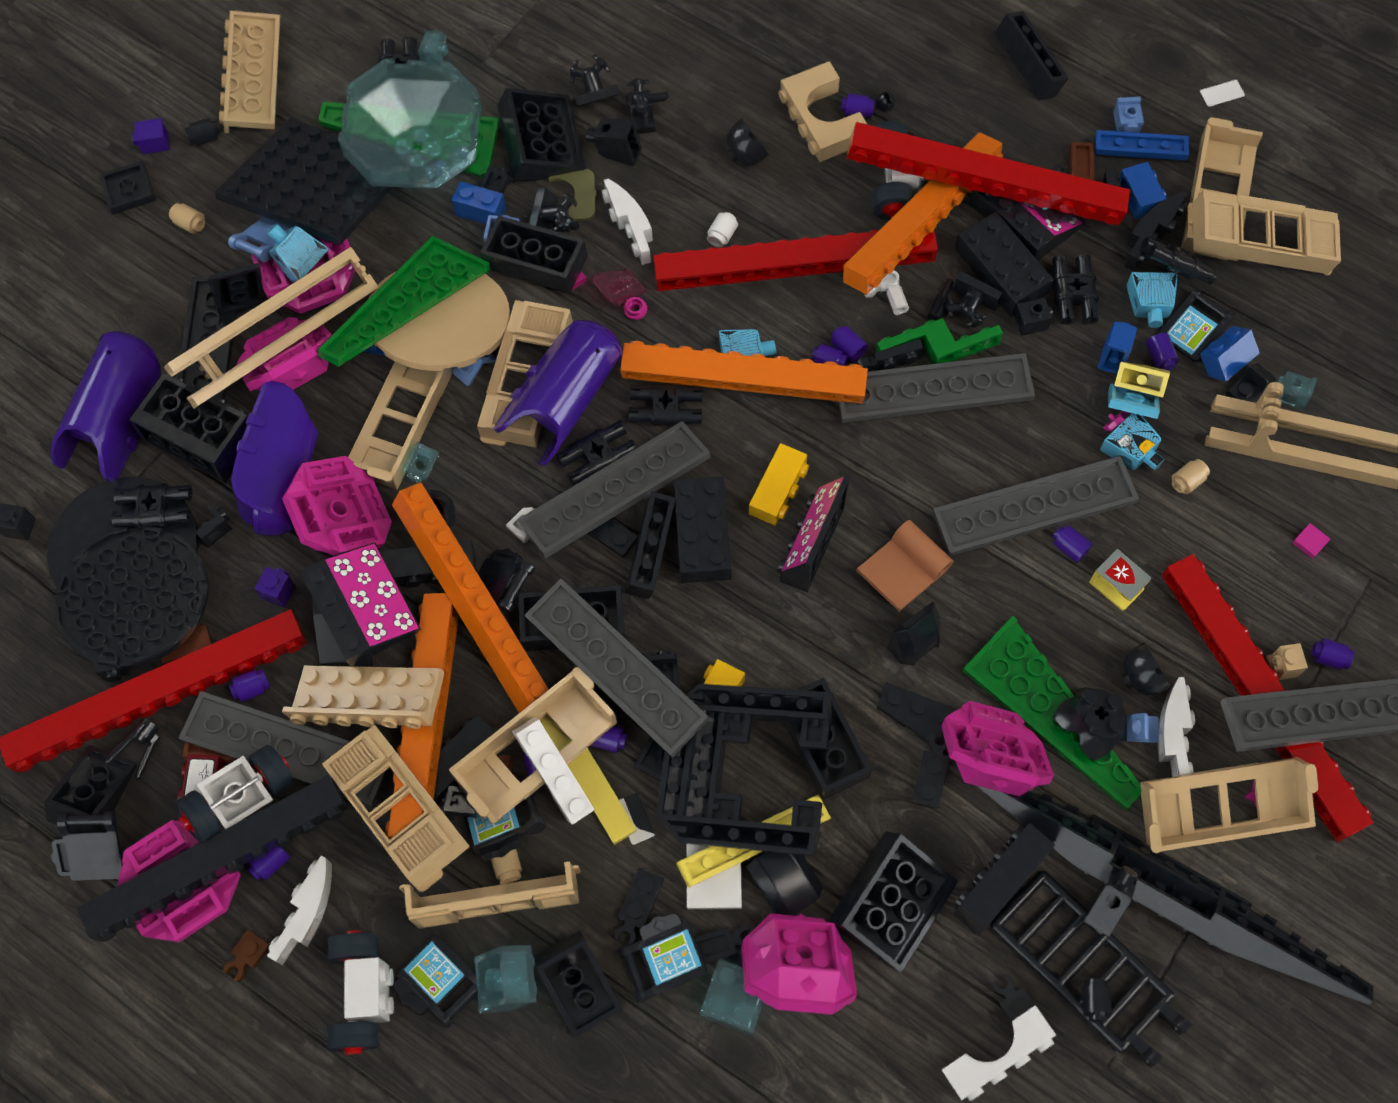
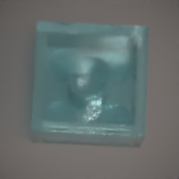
M531 945L500 946L475 957L479 1013L509 1012L536 1002L537 986L534 982V957Z
M719 959L700 1010V1016L753 1036L764 1002L756 995L752 996L744 991L742 967Z

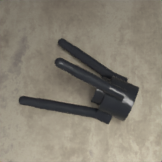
M143 717L135 728L110 751L111 754L105 759V764H109L134 739L143 745L148 741L150 743L135 776V779L139 780L154 746L160 739L156 735L160 729Z

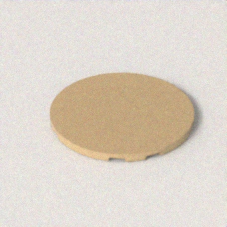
M394 273L382 280L378 287L380 288ZM484 274L374 345L379 347L385 353V356L391 360L414 369L443 371V368L457 366L459 369L476 363L477 359L484 355H490L501 344L510 319L507 297L500 286L492 278ZM377 288L376 290H374V291L370 294L369 298H370L379 288Z

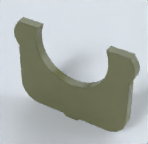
M585 169L549 177V182L562 181L573 188L577 206L571 205L568 210L569 216L577 222L589 221L595 216L597 191L595 190V176L591 170Z

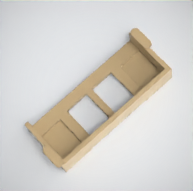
M1209 118L1200 140L1190 203L1194 202L1203 190L1229 194L1200 188L1203 170L1238 176L1239 182L1235 196L1238 194L1249 196L1257 146L1263 132L1233 127V123L1228 120ZM1243 210V229L1246 217V210ZM1187 214L1181 248L1193 254L1238 261V259L1194 252L1193 226L1188 224Z
M1203 190L1195 201L1188 205V224L1193 226L1194 252L1323 273L1324 275H1330L1332 270L1341 262L1338 213L1305 208L1303 205L1240 194L1235 196ZM1243 210L1265 214L1266 244L1244 240ZM1274 215L1297 219L1298 249L1275 246Z
M515 300L477 424L480 439L483 443L504 446L506 442L537 448L543 425L530 415L520 417L500 433L493 429L512 401L510 397L512 393L501 390L507 370L526 373L531 366L510 362L516 341L550 347L560 333L573 322L570 309Z
M394 362L348 457L354 462L355 466L371 476L374 482L398 490L428 422L452 376L454 367L443 368V371H427L410 368ZM397 387L426 397L417 418L387 408ZM383 416L413 425L403 447L373 437Z
M579 667L574 668L571 673L449 769L454 780L467 794L468 802L480 816L486 817L492 825L523 799L528 798L545 784L537 770L520 783L497 757L500 751L516 739L512 733L514 729L533 717L540 720L548 714L572 741L559 751L568 765L587 750L588 746L617 724L614 712L593 690L594 682Z
M375 725L367 731H363L322 763L385 850L418 891L424 892L442 878V869L470 847ZM391 767L404 786L369 813L356 796V793ZM411 793L424 810V813L389 840L376 823V820Z
M1299 757L1238 765L1140 782L1146 841L1154 853L1316 826L1312 793L1318 790L1316 767ZM1254 779L1258 819L1231 823L1227 783ZM1217 785L1221 825L1194 829L1190 789Z
M569 861L564 862L565 875L420 897L410 884L401 885L399 888L405 893L406 914L409 920L420 929L458 923L459 919L538 907L540 910L578 904L579 896L576 874L580 873V868L578 865L572 866Z

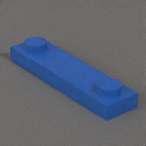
M1096 130L1095 155L1187 160L1189 157V136Z

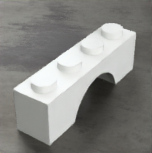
M533 717L512 731L523 751L543 778L553 799L569 823L573 825L595 810L539 719Z
M1036 1005L1012 1021L1014 1029L1013 1043L1010 1050L1002 1058L991 1062H983L964 1054L942 1069L961 1100L968 1097L972 1101L984 1092L981 1087L987 1082L991 1081L995 1085L1008 1076L1005 1072L1006 1069L1012 1065H1015L1017 1069L1031 1060L1028 1054L1038 1049L1041 1053L1054 1044L1051 1038L1056 1036V1034Z

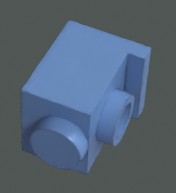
M1141 97L1117 99L1113 111L1116 131L1140 133L1144 123L1140 105Z

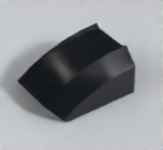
M931 602L892 631L888 649L900 664L915 665L916 661L933 648H939L941 624L935 603Z
M765 852L746 867V871L776 914L794 916L820 897L823 886L804 855Z

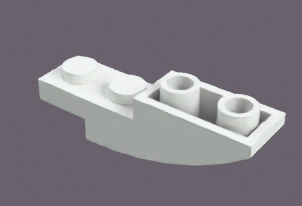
M610 179L604 180L605 190H602L605 204L609 203L611 206L609 214L612 222H617L619 230L625 228L628 239H633L634 243L631 245L634 256L640 258L642 265L651 263L650 249L647 242L653 241L652 228L647 217L637 202L623 188Z
M1179 677L1172 685L1166 696L1159 719V762L1170 761L1172 777L1193 773L1192 763L1188 762L1187 758L1189 742L1188 738L1184 735L1195 725V715L1189 707L1188 701L1191 698L1190 687L1185 684L1184 677Z
M322 855L319 860L313 861L307 871L308 876L304 882L298 884L294 889L290 903L296 906L298 910L296 913L293 912L289 915L285 922L286 928L280 936H276L269 946L270 952L267 956L281 965L285 963L298 942L308 947L324 915L331 888L332 863Z

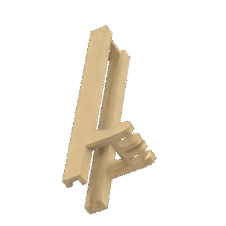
M350 247L170 361L164 368L170 377H173L196 361L199 362V370L201 372L205 371L204 377L207 380L211 379L212 382L186 398L192 407L196 408L379 287L372 276L366 274L365 266L359 264V257ZM351 263L363 280V284L223 374L209 355L213 350Z
M1279 382L1268 384L1257 403L1216 395L1211 404L1210 412L1258 422V428L1255 435L1251 436L1211 427L1209 435L1206 436L1204 446L1398 489V468L1270 440L1268 437L1276 433L1277 427L1398 454L1397 434L1280 409L1281 400L1277 398L1283 394L1284 386Z

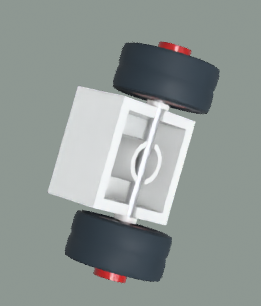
M883 121L873 125L908 134L906 126L897 121ZM885 168L886 183L878 186L872 194L874 214L880 219L890 220L921 190V180H923V177L903 174L899 171Z
M265 745L248 757L249 763L243 755L198 783L193 791L179 798L175 802V807L180 816L178 818L184 830L190 832L201 843L219 831H223L265 809L273 801L270 794L275 796L293 784V779L288 769L289 765L285 758L279 755L272 746Z
M351 930L346 931L345 934L329 937V962L345 964L344 1018L349 1020L348 1022L328 1026L327 1048L329 1051L344 1052V1055H360L362 1051L378 1048L379 1025L377 1022H389V1014H393L394 1001L393 997H389V986H393L394 982L393 969H389V965L378 958V935Z

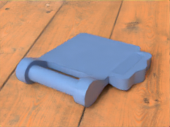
M262 217L244 232L233 234L229 238L228 244L232 249L244 250L255 255L258 260L267 262L271 258L269 251L276 244L267 232L276 223L285 232L292 227ZM250 239L264 246L258 247L246 241Z

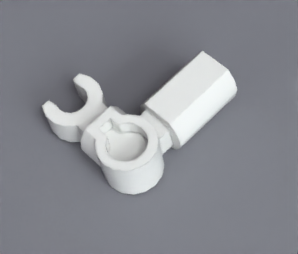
M895 270L891 274H887L877 288H873L867 295L865 294L866 298H870L878 291H886L895 315L906 313L909 310L903 290L899 286V274Z

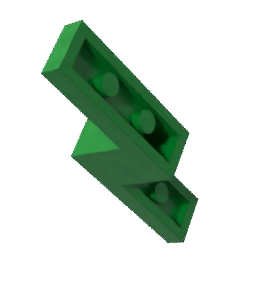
M942 318L936 321H927L923 326L915 329H906L897 336H888L881 339L877 343L876 352L920 339L932 364L954 362L999 345L1003 331L999 325L992 328L985 327L974 335H964L955 341Z

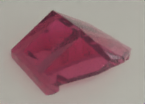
M625 268L623 271L597 273L592 278V281L610 303L622 308L628 299L641 297L647 291L629 268Z

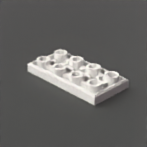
M687 844V857L710 846ZM741 863L690 888L687 887V910L742 909Z

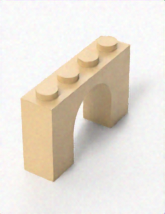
M830 61L781 80V90L779 91L781 102L783 104L786 103L791 119L793 121L796 120L802 138L805 137L807 139L811 154L816 155L819 162L848 151L855 123L867 124L860 112L834 122L821 121L809 112L808 108L813 102L837 93L839 90L840 78Z

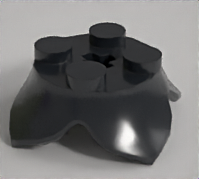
M1083 687L1077 690L1076 696L1062 702L1052 718L1065 731L1076 732L1079 735V745L1083 753L1091 761H1095L1108 755L1118 740L1123 741L1127 738V717L1123 707V700L1119 695L1111 694L1101 689Z

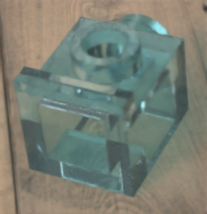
M426 30L419 48L422 65L444 69L443 56L446 57L448 53V43L445 42L447 37L443 32Z
M1287 371L1284 377L1280 375L1277 379V382L1284 386L1283 394L1277 399L1283 403L1304 409L1312 397L1318 378L1312 377L1310 379Z
M417 442L404 468V472L408 473L407 478L417 483H420L421 480L427 481L439 452ZM419 461L423 462L425 465V467L421 470L417 469L415 466V464Z

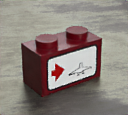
M188 754L187 761L182 766V777L184 780L182 788L178 791L177 800L193 791L198 783L226 767L225 760L219 755Z

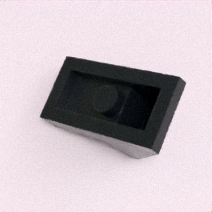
M1259 363L1250 365L1245 374L1227 390L1225 395L1253 402L1264 392L1268 384L1276 380V377Z

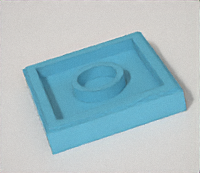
M1113 383L1110 384L1108 390L1109 408L1158 419L1160 413L1159 396L1117 387Z

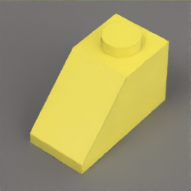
M1121 362L1114 386L1163 397L1170 371L1147 365Z

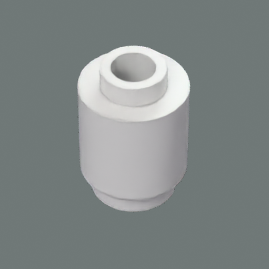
M729 212L717 215L707 232V240L711 245L722 248L728 244L738 227L735 216Z

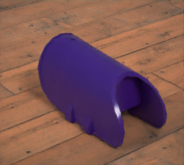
M589 320L573 321L560 333L536 365L530 366L526 372L527 379L521 388H516L510 396L512 401L493 429L500 433L520 417L530 415L555 435L538 462L542 467L546 466L564 443L615 364L621 359L623 353L617 337L608 328L599 323Z
M121 331L103 333L100 337L94 354L53 439L51 459L52 464L61 469L66 467L81 439L95 444L98 452L100 472L107 482H113L116 478H119L131 451H136L139 444L137 440L139 434L129 419L161 377L158 358L153 348L137 336Z
M270 381L262 385L253 411L247 417L245 433L242 440H239L236 448L237 456L231 481L232 489L237 499V509L241 518L247 524L253 526L255 534L259 536L283 535L290 532L294 527L282 498L301 464L312 461L319 434L296 392L285 385V383Z

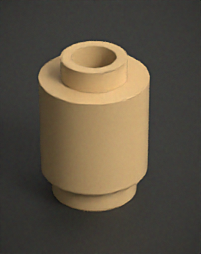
M184 203L174 204L169 211V218L172 222L192 234L201 231L205 226L204 214Z
M1200 459L1189 461L1172 475V486L1179 493L1190 494L1207 480L1210 470Z
M516 849L511 850L504 857L491 859L495 876L500 880L501 884L512 883L521 878L520 872L522 867Z

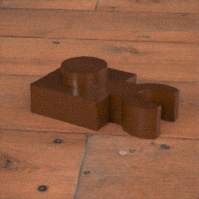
M247 930L231 951L236 956V959L228 962L222 972L228 975L233 968H237L238 974L233 980L238 983L241 982L246 976L247 966L249 965L255 969L268 952L270 944L250 930Z

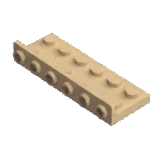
M230 11V20H225V33H229L228 38L224 37V51L228 52L227 56L223 55V69H226V74H222V87L225 88V92H221L220 97L221 106H224V111L219 112V123L224 125V133H229L230 126L275 130L280 15Z
M304 666L292 707H283L282 713L289 717L292 723L304 725L305 722H313L322 726H326L328 723H336L341 726L359 724L364 727H372L375 724L388 728L405 725L413 729H419L421 726H432L445 673L440 668Z

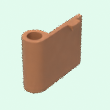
M908 520L898 528L892 540L860 565L856 571L900 612L939 579L952 566L954 560L911 520Z

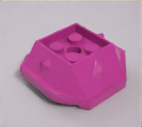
M311 235L329 250L307 274L350 248L348 240L346 239L341 245ZM251 255L254 264L259 263L263 289L268 299L293 284L272 256L267 262H262L255 255ZM349 263L283 306L301 314L334 302L346 295L356 270Z
M288 317L250 338L245 343L243 348L245 352L240 356L237 365L306 320L299 321L298 318ZM321 325L243 376L242 380L250 392L253 390L260 391L262 385L270 381L285 383V385L293 390L327 371L329 362L318 356V349L332 336L324 325Z
M347 456L302 463L282 498L301 544L311 547L314 551L325 552L335 556L373 542L377 544L378 548L385 544L386 536L392 523L373 478L364 470L355 466L354 462Z
M968 701L960 709L945 717L941 725L949 757L956 761L965 783L1021 796L1039 785L1050 784L1054 774L1043 743L1034 732L1023 725L1024 720L1018 713Z
M169 821L124 850L123 865L117 886L200 842L190 832H186L179 821ZM240 872L227 873L219 877V881L214 885L205 888L202 886L193 891L191 897L168 904V908L165 911L155 915L151 913L142 918L143 921L136 926L140 934L145 938L181 942L228 910L241 876Z
M802 913L798 916L770 914L743 939L741 952L744 991L752 996L756 995L764 1003L776 1010L833 1015L847 1004L849 1005L855 1001L857 990L851 949L842 940L834 923H827L824 918L805 917Z

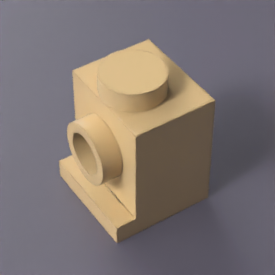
M1301 643L1280 646L1273 654L1266 656L1268 666L1276 671L1279 680L1299 677L1308 668Z

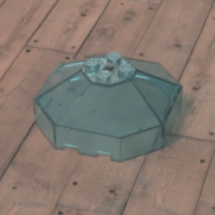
M384 59L347 85L346 93L348 98L347 104H344L343 127L342 132H339L338 141L344 157L372 186L438 189L475 162L482 111L479 92L450 62L440 61L439 66L427 65L426 61L407 60V64H395L394 59ZM417 143L419 145L423 143L422 150H413V144Z

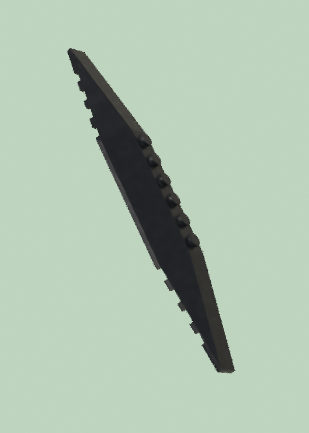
M977 786L1026 827L1029 823L1055 844L1053 849L1074 866L1078 867L1084 874L1104 882L1111 871L1118 874L1123 866L1133 869L1138 876L1133 882L1136 887L1132 901L1137 904H1143L1153 910L1158 916L1178 924L1184 931L1194 933L1204 939L1209 945L1367 1005L1373 1002V985L1342 964L1337 966L1326 960L1328 955L1320 949L1316 948L1315 951L1309 949L1299 942L1301 937L1295 932H1292L1290 935L1275 925L1277 923L1276 919L1267 913L1263 917L1252 910L1251 906L1253 904L1168 855L1162 852L1154 853L1148 844L1095 815H1092L1091 818L1078 813V807L1067 803L1066 807L1052 801L1053 796L1043 793L1041 797L1028 791L1021 796H1015Z

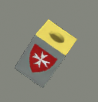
M1116 549L1094 572L1089 583L1121 611H1124L1144 591V586L1151 580V577L1119 549Z

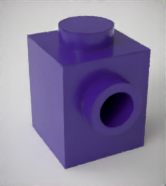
M162 118L134 122L135 132H132V139L134 145L139 146L143 154L170 150L169 132Z
M266 567L254 589L263 600L285 608L296 586L287 571L281 568L273 570Z

